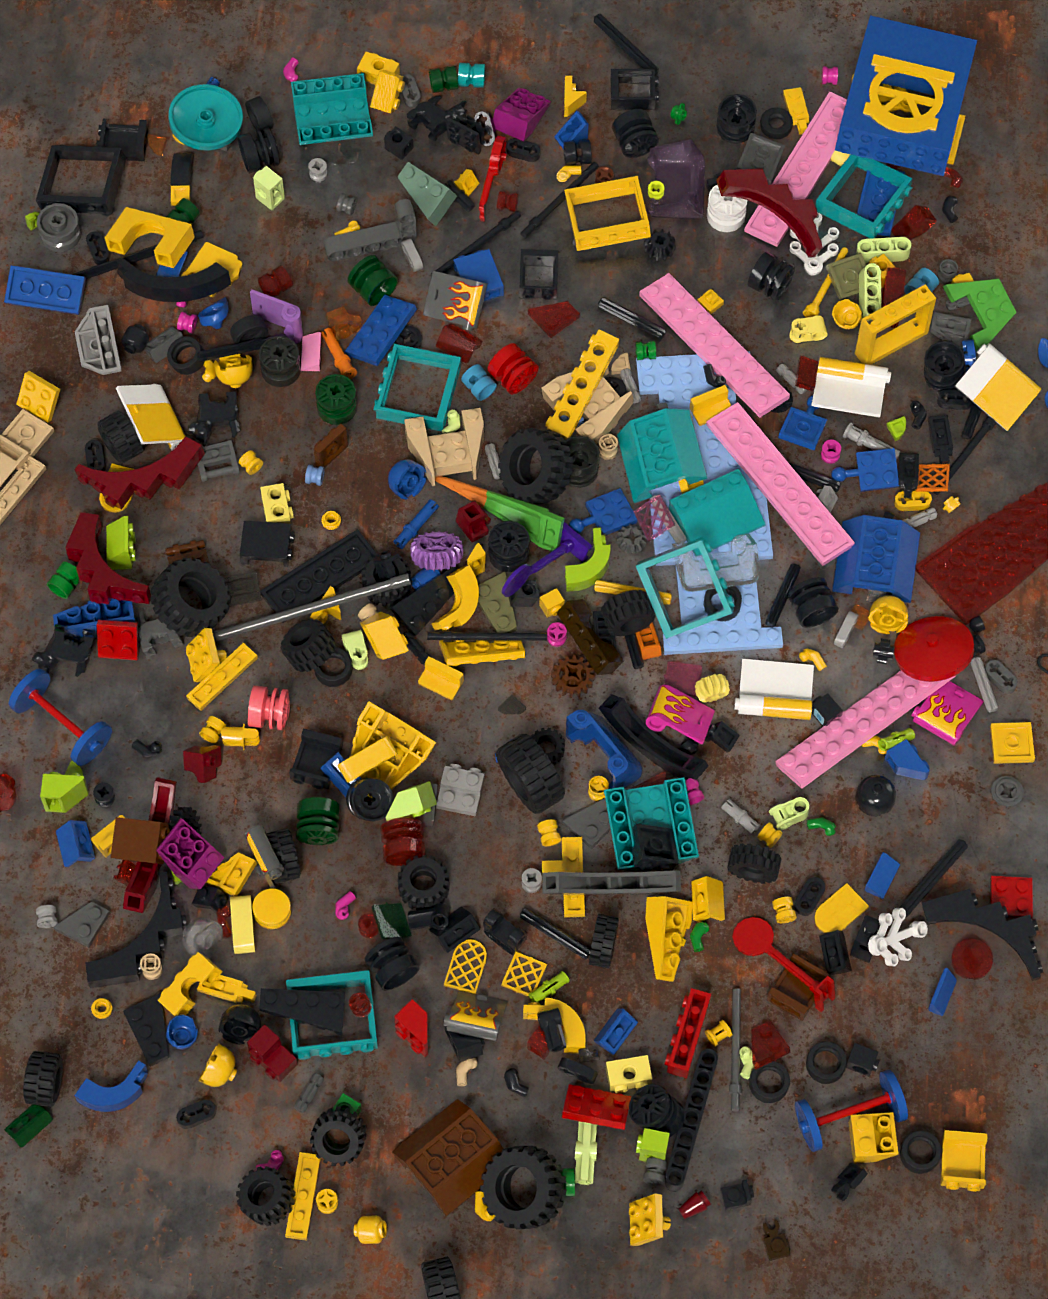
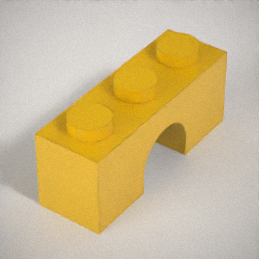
M198 952L189 959L187 966L177 973L172 984L162 991L158 1001L174 1016L187 1015L195 1005L189 997L191 985L195 982H201L205 986L210 987L223 971L206 956Z

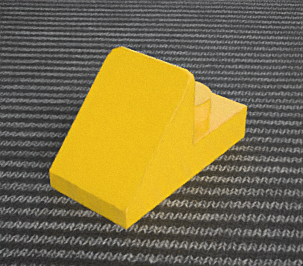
M565 76L564 117H568L584 105L587 98V92L576 91V83H572V76Z
M330 586L322 599L336 596L334 588ZM339 605L313 612L310 619H318L324 624L330 614L341 620Z

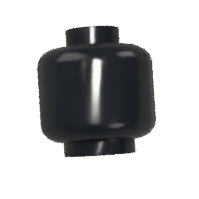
M135 324L126 329L121 339L125 351L134 354L135 352L141 353L145 349L149 341L146 328Z

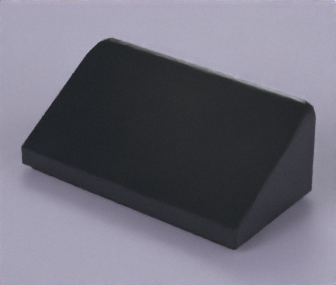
M835 930L820 935L819 938L827 973L834 975L852 971L844 933Z

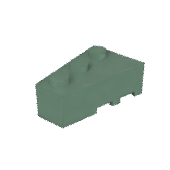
M407 162L398 175V179L427 219L437 226L457 195L409 162Z

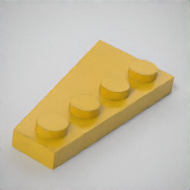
M439 640V646L447 666L525 658V649L521 641H494L489 643L482 640H476V642H464V640L443 642V640Z

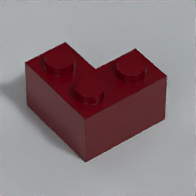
M265 1024L247 1042L250 1060L256 1066L261 1065L266 1069L264 1072L272 1080L276 1078L281 1082L298 1065L296 1057L281 1045L280 1038Z

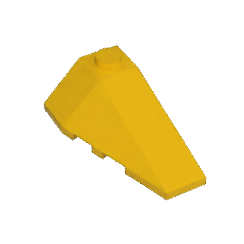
M666 896L647 897L645 919L657 980L674 981L680 962L679 952L681 946H685L686 942L684 939L686 929H690L692 923L693 902Z

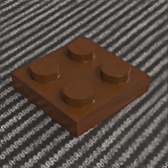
M342 424L332 428L327 437L315 444L313 449L316 468L320 466L327 467L348 447L347 429Z

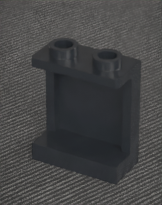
M103 118L102 125L98 127L100 140H97L96 146L121 148L127 161L145 162L149 133L147 120H139V126L108 124L107 119Z
M244 521L239 555L241 564L249 565V560L283 562L284 567H288V561H292L293 549H290V544L294 543L295 531L291 530V524Z
M303 728L301 734L302 741L293 768H290L289 771L290 779L297 784H310L316 789H329L331 780L320 768L338 752L341 754L343 748L342 738Z

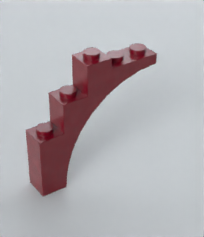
M763 169L723 170L717 178L716 182L721 196L749 200L763 206L784 221L803 245L808 258L815 257L823 248L822 241L816 230V224L813 221L818 214L812 199L793 200L788 184L768 185Z
M185 437L165 457L139 469L123 472H105L78 464L75 472L78 477L77 479L82 484H89L96 491L103 494L107 505L122 510L133 493L141 498L146 497L151 500L162 483L170 488L175 487L180 490L205 455L202 444Z
M80 512L65 548L68 559L79 562L76 567L79 580L89 583L87 590L90 601L98 604H110L111 599L150 604L151 593L148 585L136 583L120 576L102 559L98 551L99 537L102 530L99 515Z
M156 778L148 821L171 823L169 816H174L173 810L177 781ZM137 861L124 893L123 909L139 913L145 911L156 891L158 871L162 864Z

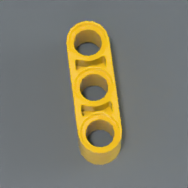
M386 736L341 762L337 767L346 782L349 783L392 758L398 752L389 737Z

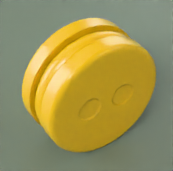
M269 888L261 891L254 898L252 904L253 915L256 922L263 928L278 929L284 926L290 919L291 904L288 896L283 891Z

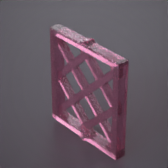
M661 495L645 502L644 505L633 511L649 542L675 526ZM658 500L656 507L651 506V503ZM647 507L645 514L640 513V510ZM650 508L655 509L653 516L648 515ZM658 510L663 512L662 519L656 517ZM647 518L652 519L651 526L645 524ZM655 520L661 521L659 528L653 527ZM664 522L669 523V526L662 529ZM653 529L658 530L656 534L651 536Z

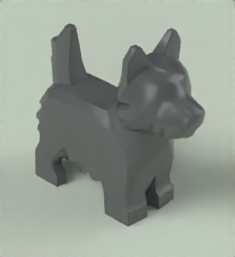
M139 612L135 620L138 621V634L141 639L142 650L147 658L156 655V651L153 649L156 643L164 644L171 641L174 648L183 646L180 635L176 634V631L167 629V625L164 622L161 623L158 618L146 622L143 612Z

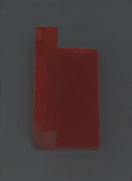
M448 324L443 327L436 347L452 356L461 357V361L464 363H469L474 350L480 348L483 341L453 324Z

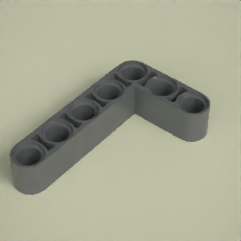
M402 199L395 203V222L326 238L323 244L328 260L338 261L401 246V241L409 238L414 242L417 239L416 217L411 201L409 199Z

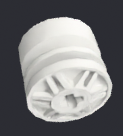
M718 185L714 186L708 198L707 219L709 224L721 232L737 230L745 221L747 200L721 196Z

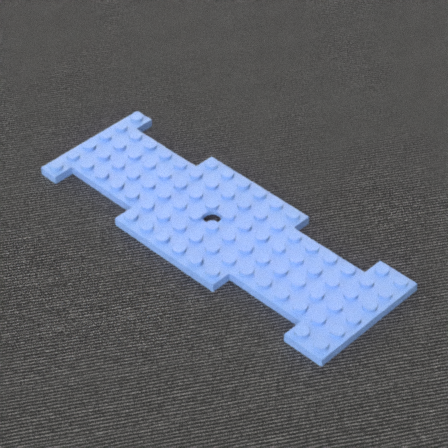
M697 354L661 356L651 360L644 358L638 361L636 358L639 394H658L659 403L666 402L669 409L690 410L691 398L716 388L706 382L703 366L707 364ZM725 384L728 389V400L732 406L737 403L736 393ZM691 412L708 478L703 480L704 484L739 469L750 487L764 519L765 526L710 552L713 560L717 559L720 570L718 572L720 577H724L726 582L736 586L741 593V608L737 616L729 621L714 620L667 639L663 634L664 655L783 648L781 627L761 628L754 560L773 559L767 498L707 425L699 426ZM678 481L651 490L652 496L658 494L661 496L668 509L670 500L682 495ZM649 498L654 555H657L680 545L676 544L651 504V498ZM689 551L655 564L656 566L675 565L681 625L708 615L703 605L704 597L709 586L714 583L702 555L696 558L693 551ZM718 593L713 595L711 598L712 606L718 610L724 609Z

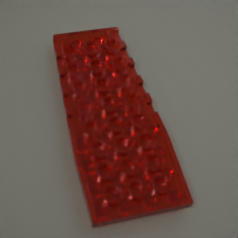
M1048 482L1035 487V490L1029 494L1022 495L1014 503L1007 504L1001 511L989 515L981 523L978 522L959 533L915 565V571L965 625L1011 593L1048 560Z

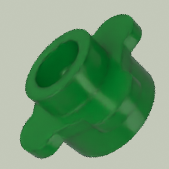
M681 103L680 106L675 105L671 110V118L675 120L677 125L687 116L684 103Z

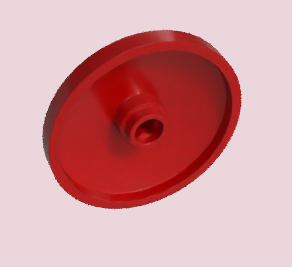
M943 616L926 617L912 622L899 633L894 644L895 660L900 670L911 678L927 682L942 681L956 676L969 665L974 655V641L970 630L958 620Z

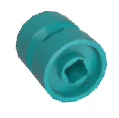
M459 63L458 87H469L471 84L475 88H484L485 64L475 63L471 66L470 63Z

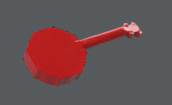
M497 135L492 147L489 169L479 203V218L482 222H485L484 207L488 201L493 177L500 174L503 161H506L507 153H505L507 142L506 137Z

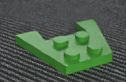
M1000 279L954 283L943 286L950 302L953 303L967 296L983 327V330L970 336V340H974L976 352L983 344H989L1017 313Z

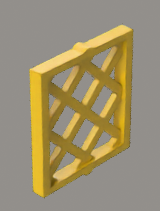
M516 952L501 986L529 997L528 994L538 988L547 964ZM519 957L527 959L528 961L521 964ZM515 960H516L517 963H518V965L512 967L513 964H514V962H515ZM532 963H537L541 967L534 969ZM529 964L531 971L525 973L523 966ZM520 968L522 974L515 977L513 970ZM542 970L538 978L536 972ZM511 972L513 978L507 980L508 975ZM533 973L535 980L529 982L526 976ZM524 977L526 983L519 986L517 979ZM514 981L517 987L514 988L507 983ZM536 983L534 989L532 990L530 985ZM528 986L530 992H524L521 988Z

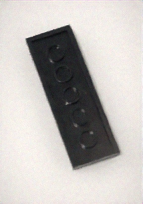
M357 529L262 589L260 594L274 613L318 601L323 598L330 586L336 590L361 574L364 564L368 563L370 557L374 559L377 553Z

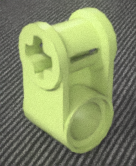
M361 629L342 634L344 648L350 656L352 667L357 670L366 668L368 665V652Z
M798 797L784 804L776 805L769 810L770 815L774 817L777 823V830H784L793 824L804 821L808 817L809 802L807 799ZM800 806L803 807L805 810L803 812H798L795 810V808Z

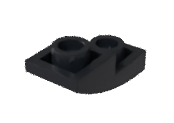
M192 152L174 153L171 166V186L190 185L193 161Z

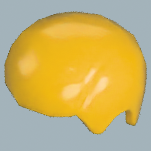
M849 299L838 301L833 307L832 316L840 328L854 329L862 320L863 313L859 305Z

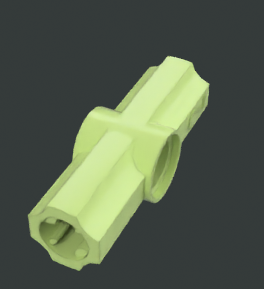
M579 1121L578 1141H576L575 1183L589 1185L593 1184L594 1161L596 1162L597 1125Z

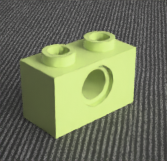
M267 166L256 172L253 177L256 199L270 210H273L285 199L283 179Z

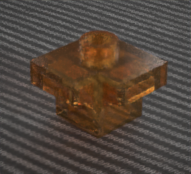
M344 306L326 313L327 323L333 330L337 340L348 338L350 335L359 332L362 327L360 316L347 313Z

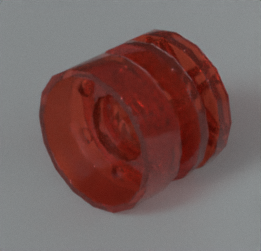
M398 818L389 820L380 826L381 840L384 843L382 846L384 863L391 866H402L403 864L406 865L408 859L414 860L413 856L418 855V858H422V855H426L425 843L422 841L424 838L423 826L420 820Z

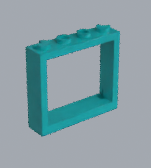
M850 155L816 199L817 212L870 239H874L878 233L883 232L887 221L890 222L892 220L895 210L901 208L904 198L910 196V192L913 189L911 186L912 178L874 159ZM857 167L866 172L868 170L871 172L870 174L878 178L882 177L884 181H889L892 185L899 187L874 222L831 202Z
M394 344L393 350L388 353V367H384L383 370L384 382L379 384V399H375L373 410L376 411V418L405 424L404 419L424 417L426 429L442 432L446 425L447 413L450 410L460 374L461 357ZM399 359L450 370L437 418L385 408Z
M704 536L641 560L636 564L637 571L666 639L733 613V607H735L733 597L727 594L726 589L728 586L724 577H720L718 572L720 570L717 559L713 560L710 553L713 551L712 546L709 544V541L705 540ZM699 548L724 609L673 628L648 567Z
M369 970L286 980L287 990L323 991L365 986L370 1039L299 1047L297 1022L290 1019L294 1057L306 1060L311 1058V1056L329 1057L334 1053L349 1055L353 1051L371 1052L378 1048Z

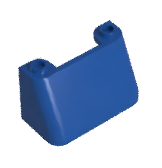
M577 710L566 717V737L571 743L575 742V740H580L587 745L594 740L609 758L607 766L612 781L608 789L624 787L625 789L641 777V763L602 716L585 710Z

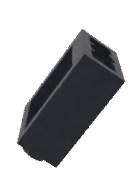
M611 69V110H655V102H659V91H655V87L659 85V77L655 76V69ZM619 83H650V97H619Z
M521 249L519 298L557 299L559 250ZM525 266H553V287L525 286Z

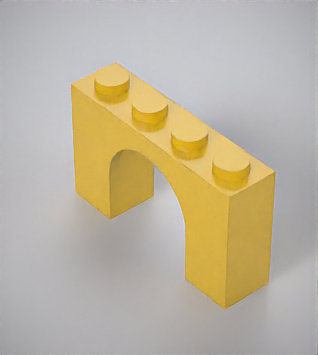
M126 207L105 236L108 251L125 255L138 237L148 233L161 234L163 238L154 249L157 264L174 268L195 236L192 225L187 222Z

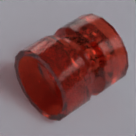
M281 265L273 269L270 275L266 273L258 278V283L263 293L271 297L279 295L280 290L284 292L293 287L288 272Z

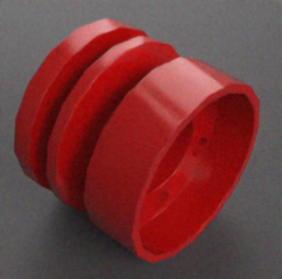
M510 343L499 350L487 367V371L497 381H501V385L511 395L525 389L536 377L539 366L529 356H525V352L516 343Z

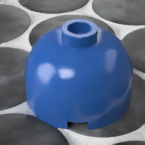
M409 459L400 460L389 472L388 484L390 489L398 497L405 500L410 495L416 496L426 483V478H424L426 469L415 461Z

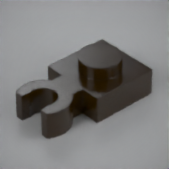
M774 1220L775 1228L773 1230L768 1229L767 1224L763 1223V1231L769 1236L763 1240L769 1261L790 1256L785 1233L778 1234L780 1225L777 1220Z

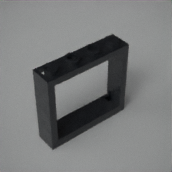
M52 145L36 197L40 210H43L48 205L61 203L70 206L76 213L111 215L126 163V157L122 149L117 147ZM60 159L112 161L102 197L50 195Z

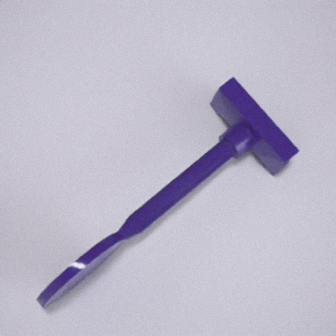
M564 522L560 541L561 545L531 566L524 564L517 568L505 582L501 591L502 595L505 597L513 595L522 587L531 574L538 572L565 553L571 552L583 563L588 559L587 553L593 546Z

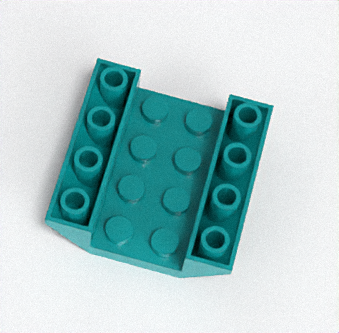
M364 73L291 82L299 145L373 136Z
M665 408L630 420L617 434L634 503L652 498L651 490L683 479H686L689 485L708 479L690 410Z
M684 777L664 780V783L660 785L625 790L624 787L604 790L618 870H641V868L634 866L632 849L635 846L633 827L636 823L673 829L679 864L699 857Z

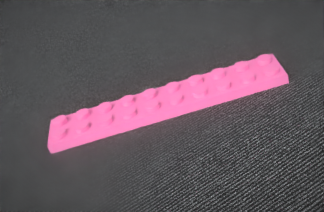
M832 92L828 93L772 183L788 184L793 200L807 199L830 163L831 156L835 151L847 99ZM758 205L745 226L744 232L778 247L789 227L773 212Z
M670 273L639 292V296L707 365L712 364L713 370L718 376L725 377L726 384L759 418L790 398V394Z
M738 402L707 421V427L822 566L843 554L855 544Z
M899 671L844 711L842 716H837L830 721L828 726H823L775 761L776 766L802 789L956 676L942 681L927 682L916 680Z

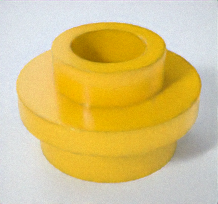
M951 496L943 503L945 507L942 509L948 513L952 512L961 505L959 502L960 498Z
M328 511L322 516V525L328 530L337 529L341 524V517L335 511Z
M105 998L95 1000L91 1006L92 1014L98 1019L109 1017L113 1009L111 1002ZM100 1007H106L104 1012L98 1011Z

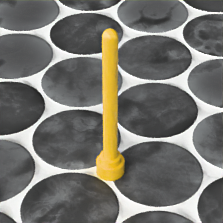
M846 247L840 250L834 262L846 257L848 253ZM827 274L813 302L806 305L803 311L804 317L808 318L819 315V305L832 283L829 274Z

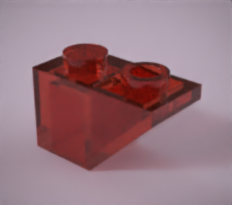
M915 205L892 228L891 232L895 237H906L912 240L924 234L937 220L928 207Z

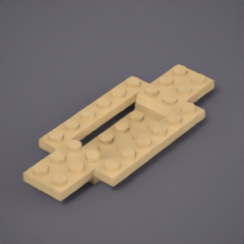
M24 409L20 411L0 435V487L15 469L18 470L0 492V525L45 472L46 466L33 457L54 433L52 426Z

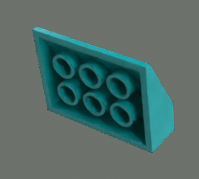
M739 469L677 496L669 502V511L685 534L687 543L704 536L705 540L709 541L713 550L765 526L764 519L750 487ZM699 548L692 550L696 558L702 555Z

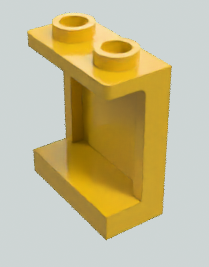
M944 1131L942 1135L941 1186H946L950 1190H957L959 1187L974 1192L984 1189L986 1185L985 1145L987 1143V1134Z

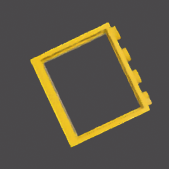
M638 176L564 190L577 251L651 237L650 225ZM635 194L641 218L640 221L579 232L573 205Z
M926 284L862 318L855 355L862 364L872 365L928 334L936 297ZM916 312L915 318L876 339L877 333ZM869 319L872 320V322L870 323V325H869L868 322H867Z

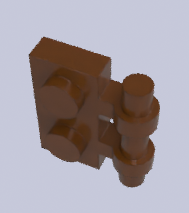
M191 540L187 544H174L173 547L165 548L167 556L175 554V556L167 557L169 565L183 558H191V561L196 558L200 559L202 563H209L206 549L198 550L205 548L204 540Z

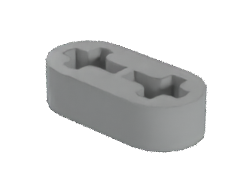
M409 238L401 241L402 250L413 272L423 269L421 258L412 240Z
M849 611L836 636L834 645L842 649L844 648L859 618L858 614Z

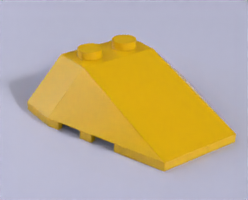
M369 701L358 718L351 756L388 736L398 754L360 777L381 780L392 790L426 761L436 742Z

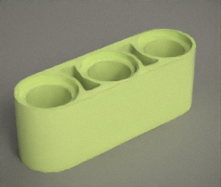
M906 237L863 239L858 242L856 254L861 253L865 263H869L872 258L879 257L882 254L891 262L905 261L910 255L911 241Z
M874 263L868 264L859 272V307L863 313L862 318L870 315L867 307H870L873 312L881 309V270ZM867 270L872 272L873 278L868 276ZM867 289L872 290L873 296L867 293Z

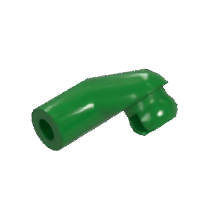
M826 818L806 820L808 830L822 828L825 829L827 836L836 833L835 823Z
M705 922L696 923L690 933L694 952L704 950L701 937L709 931V925Z

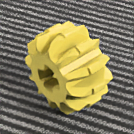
M713 674L701 678L695 685V692L699 701L705 703L722 699L730 691L728 680L722 674Z

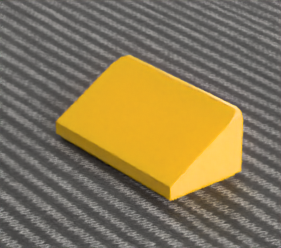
M479 543L476 544L467 559V565H470L475 576L485 572L486 553Z

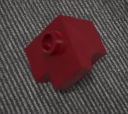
M474 500L458 509L455 522L473 543L488 535L489 530L486 525L490 524L491 518Z
M193 746L184 750V770L194 773L200 783H206L216 778V768L222 765L221 746Z

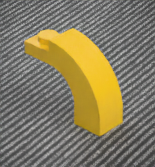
M470 565L460 567L446 576L454 590L455 601L452 609L447 614L431 623L434 630H447L452 626H462L475 612L479 598V587Z
M545 998V1005H540V1003L536 1002L524 1005L523 1019L538 1020L537 1012L558 1008L566 1042L564 1053L585 1054V1029L580 1017L570 1006L553 998Z

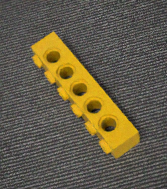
M598 330L596 335L592 334L588 343L590 345L588 351H583L580 357L582 362L579 368H574L571 375L573 378L571 383L565 385L563 390L564 396L562 400L557 401L554 407L555 414L553 417L549 416L546 422L547 430L558 433L564 440L573 435L619 346V339L604 331ZM601 350L603 355L597 356L594 354V351ZM588 366H592L595 368V370L593 372H587L585 368ZM578 383H584L586 384V387L580 389L576 385ZM570 399H575L578 401V403L576 405H570L568 401ZM565 415L569 417V420L563 422L559 418Z

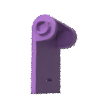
M251 289L250 297L253 315L261 316L263 320L285 327L284 334H286L287 338L294 341L295 344L300 343L303 337L300 309L293 304Z

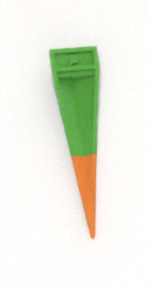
M435 476L436 482L472 502L475 500L478 505L502 521L518 522L528 531L530 541L537 546L551 552L560 546L564 517L549 512L547 508L447 477Z

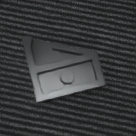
M934 312L930 332L943 341L955 343L963 351L962 341L968 340L971 319Z

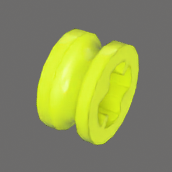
M653 181L648 185V196L651 199L659 200L664 196L665 188L663 183Z

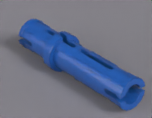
M429 499L413 520L403 527V531L393 541L394 544L399 543L397 545L398 548L403 549L411 538H415L418 535V530L439 508L438 504L434 506L436 503L434 500Z

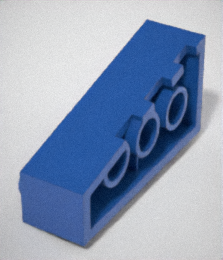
M111 599L110 604H98L88 601V604L84 606H75L53 615L54 627L55 624L64 625L65 635L69 634V636L78 638V640L83 637V629L93 631L94 638H97L98 620L136 623L133 602Z

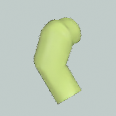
M450 410L447 413L448 426L442 430V434L453 433L460 428V415L456 410Z
M744 1046L739 1051L744 1065L740 1076L744 1079H749L757 1061L752 1050Z

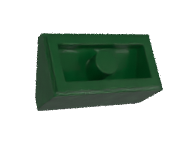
M32 1104L4 1130L22 1148L50 1124L53 1118L41 1105Z

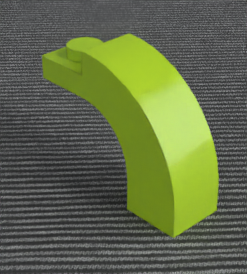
M593 528V556L583 564L565 566L566 592L587 589L593 586L596 580H600L606 573L610 562L611 547L606 545L605 535H601V528Z

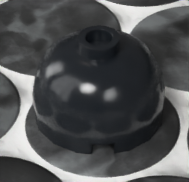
M871 775L864 778L858 785L855 800L862 812L869 816L877 817L891 811L896 800V790L888 778L881 775Z
M234 1005L222 1014L218 1031L219 1033L221 1031L222 1037L225 1040L242 1045L245 1044L244 1041H249L261 1028V1020L253 1008L247 1005Z

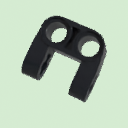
M493 908L485 917L483 922L484 933L509 954L514 955L527 940V933L504 919L503 914L497 909Z

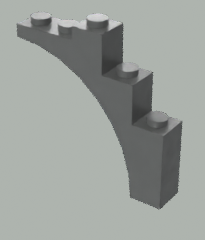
M676 870L625 873L548 872L542 873L543 894L643 895L681 892V872Z

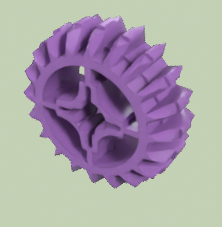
M448 531L424 532V535H418V538L413 539L410 553L414 564L421 569L425 568L427 571L429 569L433 571L449 570L450 567H456V564L460 563L463 558V544L458 536H455L453 533L448 534Z

